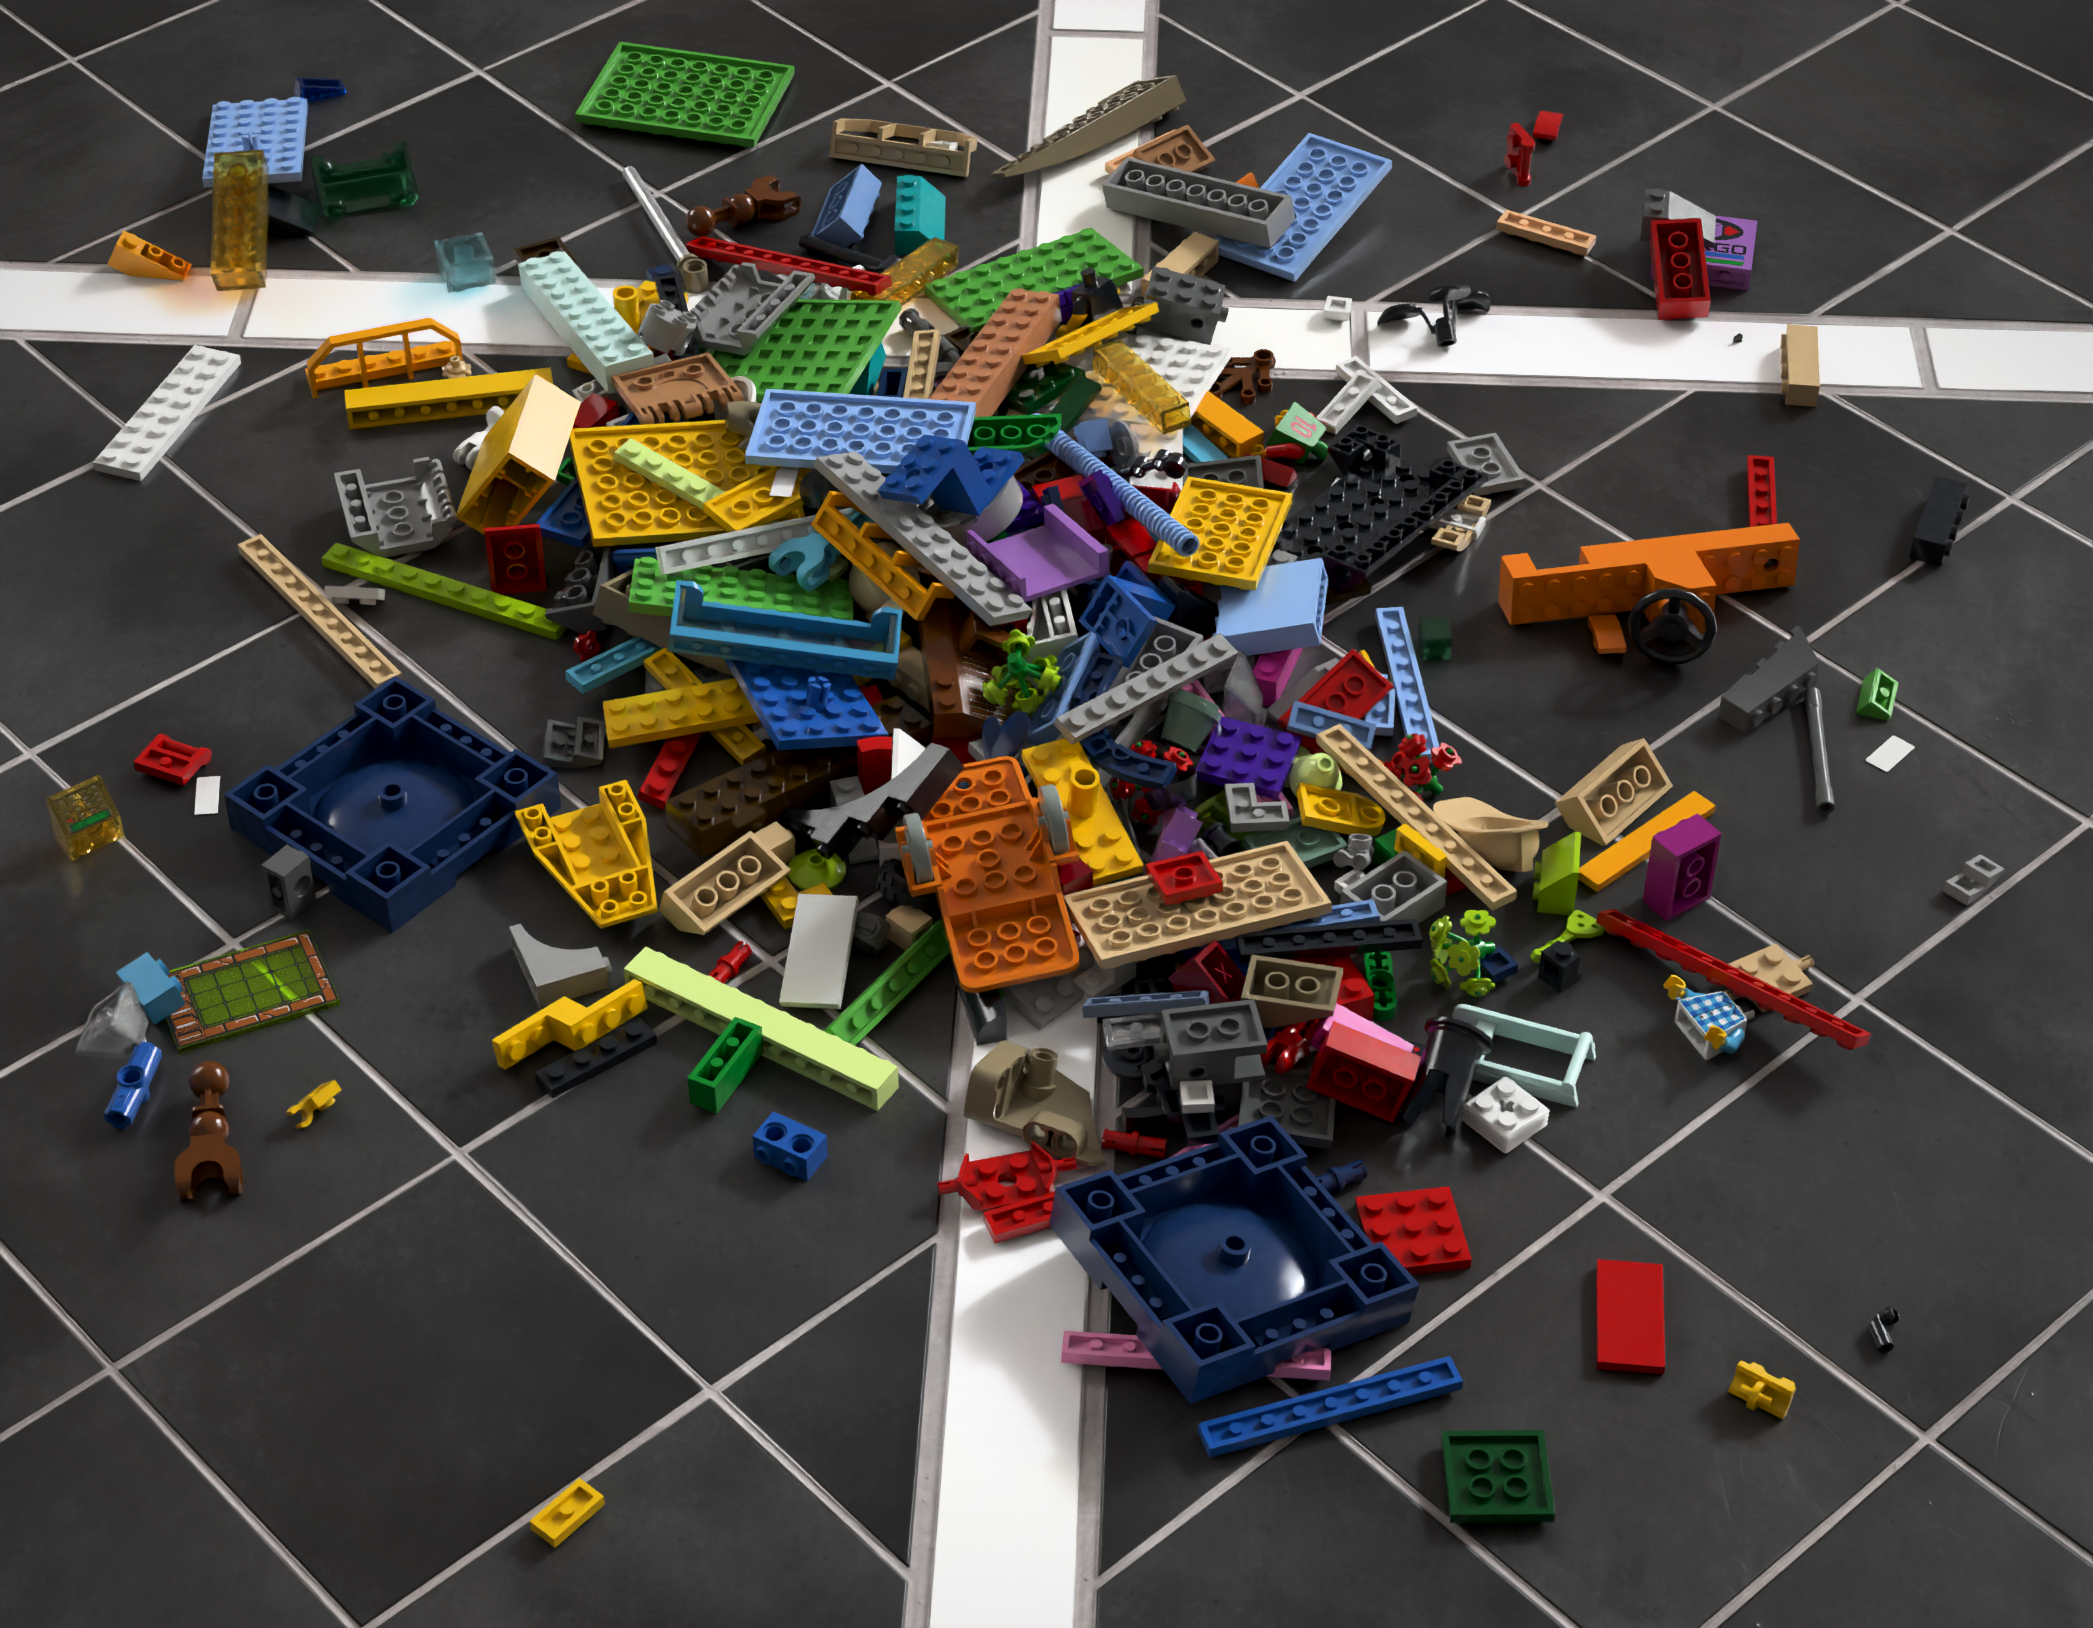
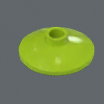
M816 849L799 853L788 865V868L791 870L790 874H788L790 882L801 890L821 883H825L828 889L831 890L841 884L846 876V864L844 861L842 862L834 858H830V860L825 859Z

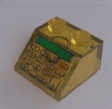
M100 775L46 798L55 841L71 861L125 837L120 814Z

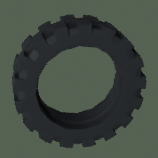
M892 858L889 861H883L876 884V889L879 890L881 895H886L887 899L891 901H898L900 905H910L914 909L920 910L925 908L926 911H934V909L940 911L935 892L916 897L911 896L901 859Z

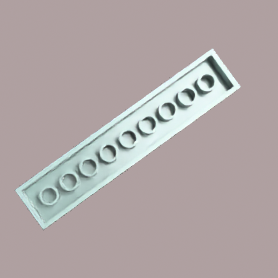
M565 251L553 252L549 256L542 258H530L526 262L518 264L522 291L608 394L617 392L612 385V375L655 365L652 351Z

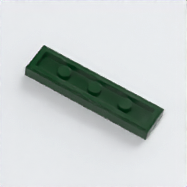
M1082 375L1078 376L1049 413L1061 414L1060 430L1068 434L1102 390L1100 383ZM1041 446L1022 456L1033 460L1049 450Z

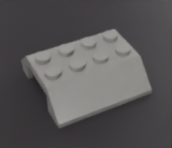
M743 262L741 267L735 264L724 275V278H721L711 288L710 293H707L695 305V308L689 311V313L697 317L695 322L697 326L692 336L706 349L746 356L803 296L815 279V275L794 270L780 284L762 281L755 264Z
M429 457L413 459L414 477L368 485L364 484L360 469L334 473L351 542L381 557H395L401 554L435 549L453 530L452 525L458 520L441 461L433 459L430 462Z

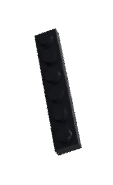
M1416 918L1256 931L1237 935L1236 946L1240 963H1250L1252 955L1288 960L1422 949V936Z

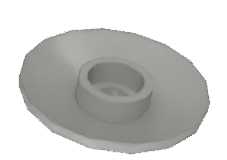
M1117 421L1110 430L1113 447L1110 450V454L1115 465L1123 463L1129 467L1136 460L1139 443L1133 436L1129 426L1123 421Z

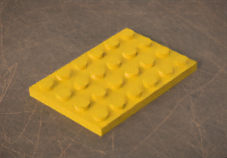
M1188 476L1170 515L1198 537L1199 548L1192 556L1183 557L1159 538L1148 562V572L1160 576L1184 578L1188 581L1196 580L1214 585L1238 587L1242 590L1256 591L1292 504L1293 494Z

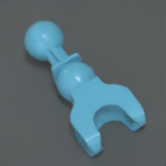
M858 511L849 518L859 529L863 526L864 522L875 523L870 517ZM812 532L803 538L786 540L777 547L769 556V568L781 576L788 575L797 570L796 576L799 586L805 590L812 591L828 580L830 575L829 568L836 562L835 556H839L842 553L819 532L818 534Z

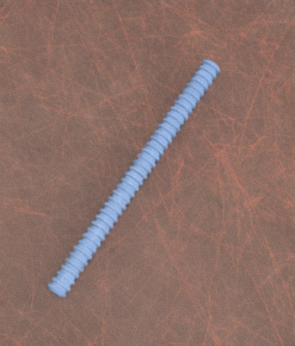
M1059 430L1050 442L1043 445L1079 475L1082 474L1084 478L1101 469L1103 474L1108 475L1113 486L1111 490L1115 498L1122 502L1124 510L1181 556L1189 557L1196 553L1199 548V539L1196 535L1062 430Z

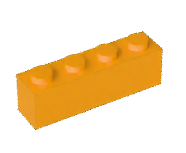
M1208 390L1189 420L1209 441L1231 458L1244 457L1247 453H1253L1252 449L1255 445L1260 444L1263 446L1264 444L1263 430Z

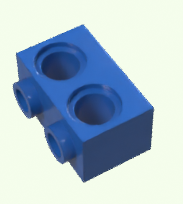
M772 1112L752 1136L754 1158L806 1181L811 1178L828 1157L826 1134L776 1112Z

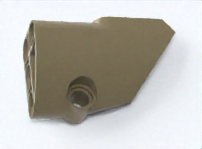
M1003 1040L974 1066L968 1083L964 1117L1023 1137L1024 1141L1030 1146L1031 1141H1034L1046 1152L1065 1159L1075 1157L1077 1163L1085 1166L1106 1164V1159L1101 1151L1095 1130L1090 1092L1056 1070L1059 1056L1055 1051L1041 1047L1030 1050L1029 1048Z

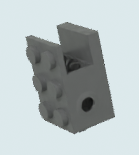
M1153 266L1143 304L1157 302L1160 312L1151 315L1150 321L1138 324V326L1211 345L1217 322L1225 323L1228 316L1229 308L1222 307L1226 285L1212 280L1208 281L1197 278L1190 274L1171 271L1168 268Z
M1254 999L1161 1011L1160 1044H1154L1156 1063L1165 1062L1172 1090L1180 1089V1081L1212 1080L1213 1086L1265 1079V1072L1259 1054L1267 1053V1041Z

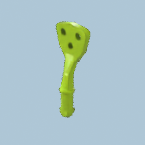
M1574 910L1567 919L1566 930L1563 934L1552 941H1548L1541 948L1533 950L1531 960L1534 963H1540L1541 951L1556 941L1569 943L1575 938L1603 935L1605 928L1596 923V919L1581 910Z

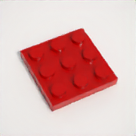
M1449 1186L1355 1197L1354 1206L1363 1233L1373 1244L1382 1241L1411 1275L1471 1268L1472 1258Z

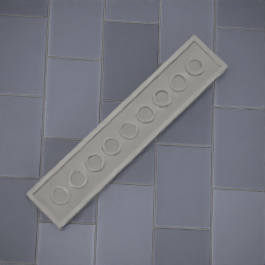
M851 451L816 458L813 465L815 469L989 626L1029 618L1032 609L1024 602L1022 597L1012 594V591L1006 587L1004 581L994 576L987 569L986 565L976 560L967 548L957 543L949 532L943 530L934 522L931 516L925 514L914 503L881 498L877 490L886 478L881 475L878 469L872 467L864 460L860 453Z

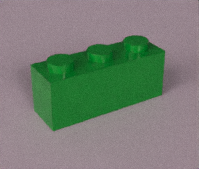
M738 1017L733 1018L687 1077L690 1104L716 1114L719 1112L764 1053L762 1026Z

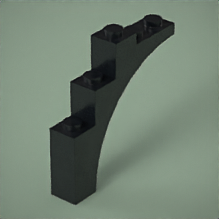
M930 743L918 758L899 775L859 799L822 810H801L789 807L782 816L790 824L788 829L799 838L805 836L817 845L816 851L822 857L828 860L834 858L843 862L862 837L866 839L871 837L883 841L902 816L918 813L922 821L964 769V766L950 748Z

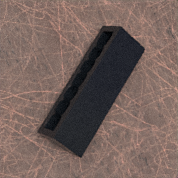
M949 950L948 961L976 1045L1007 1040V1014L998 989L980 993L964 991L959 984Z

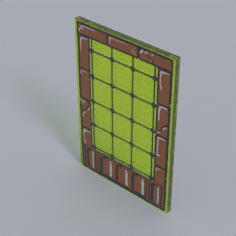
M309 929L170 970L168 977L170 978L174 975L184 989L180 995L186 1004L165 1018L171 1032L170 1036L175 1042L178 1053L341 1005L335 985L330 979Z

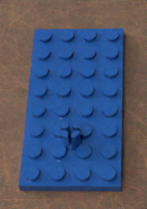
M709 624L708 630L724 632V628L731 629V633L780 639V634L774 632L731 628L730 625ZM781 633V636H787V640L832 646L828 639ZM724 659L777 750L857 746V740L889 736L851 675Z

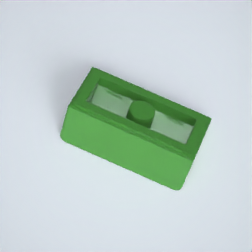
M1879 668L1874 669L1863 680L1856 713L1883 720L1891 719L1898 682Z

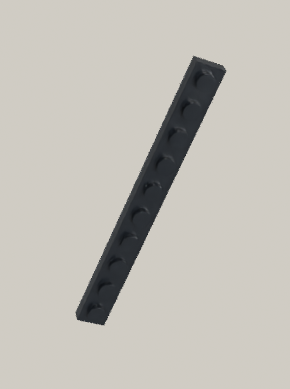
M679 274L654 277L659 303L660 300H666L674 304V309L682 313L689 312ZM693 336L684 355H674L675 350H671L674 361L700 355L696 339ZM703 408V415L689 418V422L715 420V410L713 413L708 414Z

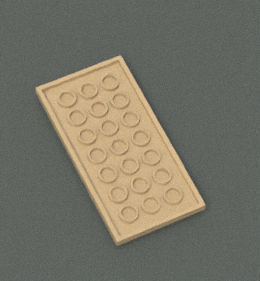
M1288 841L1210 859L1209 862L1223 882V892L1212 894L1209 897H1199L1183 901L1180 904L1165 905L1147 875L1063 895L1069 916L1102 970L1117 968L1120 965L1136 961H1145L1164 954H1173L1192 947H1201L1215 939L1217 941L1229 940L1237 935L1263 931L1264 929L1280 925H1289L1292 922L1308 918H1317L1320 915L1332 913V902Z

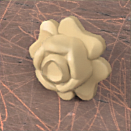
M452 356L450 362L442 366V376L448 379L470 376L471 364H465L464 361L460 360L459 356Z

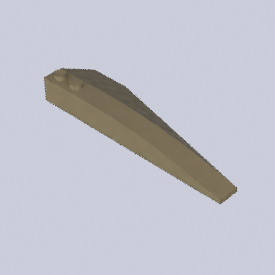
M1177 76L1137 80L1099 101L1097 103L1098 106L1087 109L1085 111L1086 114L1072 119L1073 123L1063 125L1042 139L1043 143L1030 147L1031 151L1021 153L1016 157L1017 160L1010 161L991 174L992 179L1022 174L1073 159L1107 145L1147 123L1161 120L1164 113L1169 114L1179 109L1178 105L1186 101Z

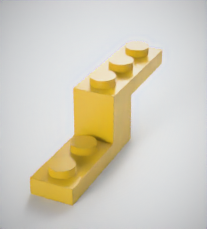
M633 979L587 1008L565 996L492 1039L498 1066L506 1070L553 1040L574 1051L586 1047L648 1008L642 982Z

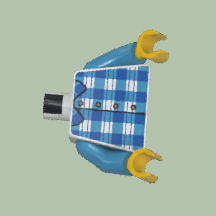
M1671 975L1663 986L1669 990L1668 996L1672 1000H1678L1674 1022L1705 1060L1711 1059L1723 1051L1728 1054L1735 1053L1745 1038L1747 1020L1754 1018L1755 1013L1751 1003L1746 1001L1736 1005L1722 991L1710 994L1693 992L1686 988L1685 982L1680 977Z

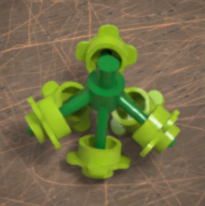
M1012 630L1008 640L1002 643L1003 650L1009 654L1007 656L1008 663L1001 667L995 666L992 669L991 675L996 680L991 679L988 683L983 682L982 690L984 692L982 694L987 702L993 705L998 703L1004 706V700L1009 694L1007 690L1021 688V691L1015 695L1016 701L1012 703V708L1021 709L1024 713H1031L1038 709L1039 704L1045 702V697L1050 691L1055 692L1061 686L1060 681L1062 677L1057 675L1060 667L1055 666L1057 659L1054 655H1048L1047 658L1037 656L1031 664L1027 663L1024 657L1029 654L1030 647L1035 645V638L1033 636H1026L1019 630ZM1028 675L1032 676L1034 682L1038 684V688L1044 691L1043 696H1038L1036 689L1027 688L1024 678Z

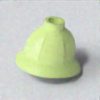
M1324 753L1303 756L1295 762L1290 770L1289 784L1292 792L1297 797L1296 790L1299 782L1341 790L1342 776L1338 763L1331 756Z

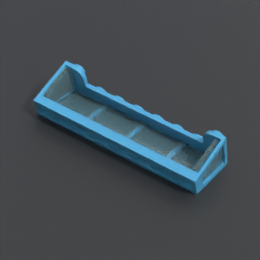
M676 580L668 651L895 680L902 610L882 607L874 611L871 623H865L857 620L850 621L832 617L805 615L803 613L781 612L773 609L766 610L748 606L721 604L719 602L703 601L704 591L700 585L693 581Z

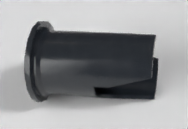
M1431 1017L1425 1023L1424 1029L1429 1037L1420 1059L1416 1077L1398 1116L1401 1121L1412 1126L1431 1101L1434 1090L1444 1093L1442 1122L1447 1125L1445 1136L1450 1137L1455 1135L1456 1125L1481 1056L1491 1053L1494 1043L1490 1036L1469 1023L1449 1017Z

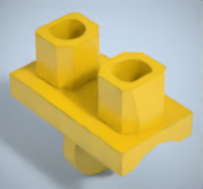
M1741 1360L1737 1364L1735 1376L1728 1392L1747 1401L1746 1407L1751 1410L1759 1407L1783 1419L1787 1415L1796 1388L1794 1382L1784 1377L1777 1379L1766 1373L1764 1367L1754 1362L1748 1364Z

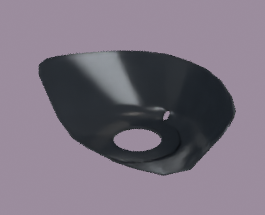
M1187 768L1185 773L1178 775V783L1166 786L1165 790L1159 788L1144 793V797L1151 809L1157 812L1182 806L1193 801L1198 794L1197 771Z

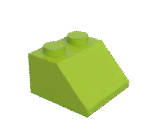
M1573 832L1542 850L1541 862L1535 861L1534 879H1538L1539 882H1534L1532 900H1538L1537 912L1571 915L1573 913L1579 877L1581 832Z

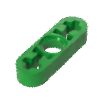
M1388 951L1365 953L1363 963L1364 978L1375 995L1373 1019L1378 1021L1391 1020L1396 1014L1397 1007L1391 954ZM1375 961L1379 962L1381 969H1376ZM1383 981L1388 985L1386 987H1376L1372 983ZM1379 999H1384L1385 1007H1381Z

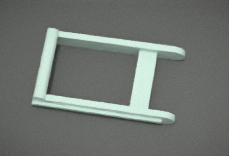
M1459 1004L1454 1008L1452 1013L1454 1019L1481 1029L1491 1039L1496 1034L1573 1055L1563 1081L1485 1061L1486 1055L1481 1056L1473 1080L1493 1085L1501 1078L1508 1077L1532 1096L1578 1107L1576 1081L1585 1058L1593 1061L1596 1058L1595 1043H1593V1037L1590 1033L1582 1032L1581 1034H1576L1467 1004Z

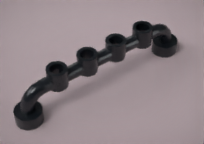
M1160 449L1154 459L1149 460L1144 456H1139L1132 466L1127 467L1123 463H1118L1114 466L1113 471L1124 480L1133 476L1143 478L1151 470L1164 471L1170 478L1179 479L1187 469V462L1181 453H1170L1168 450Z

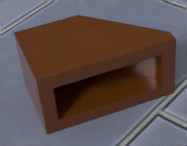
M972 612L958 630L961 653L994 667H1001L1007 664V656L1009 654L1003 650L1002 643L1007 641L1010 636L1000 625L989 626L981 617Z

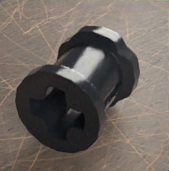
M1223 822L1210 825L1203 834V840L1215 848L1218 857L1235 854L1241 846L1236 838H1232L1227 833V827Z

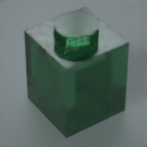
M1448 617L1420 618L1418 641L1423 661L1450 659L1452 635Z

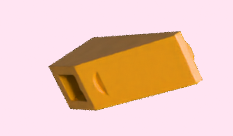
M126 231L122 232L107 263L108 266L129 276L184 281L192 266L191 263Z

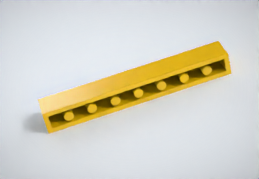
M551 367L344 390L349 429L486 414L493 406H498L505 412L535 374L553 384Z

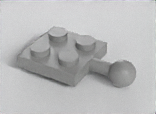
M1078 948L1080 964L1071 973L1000 989L1038 1030H1041L1083 998L1085 993L1070 976L1079 970L1087 971L1094 966V956L1089 948Z

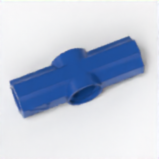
M141 1042L140 1045L135 1046L127 1065L117 1072L118 1085L104 1113L105 1122L118 1129H125L128 1125H132L140 1105L145 1103L150 1097L149 1085L161 1061V1049L155 1047L150 1042Z

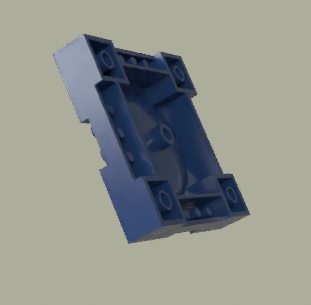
M397 676L392 677L353 704L355 711L353 715L276 768L269 764L265 765L224 794L230 829L272 856L285 845L298 851H303L309 856L312 874L329 885L332 895L391 933L457 885L456 876L493 849L497 853H501L521 838L524 833L515 816V811L543 803L550 816L561 808L558 775L556 772L518 749L508 752L437 709L435 699Z
M1272 1115L1220 1132L1216 1143L1118 1176L1110 1169L1056 1187L1049 1226L1100 1290L1108 1288L1138 1325L1136 1336L1190 1404L1275 1373L1277 1363L1322 1346L1334 1351L1410 1322L1420 1285L1382 1241L1373 1244L1305 1166L1308 1156Z

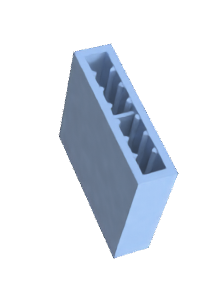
M1322 558L1266 566L1256 591L1221 585L1222 599L1218 601L1219 616L1215 617L1216 633H1213V636L1221 633L1238 651L1237 657L1320 645L1328 577Z

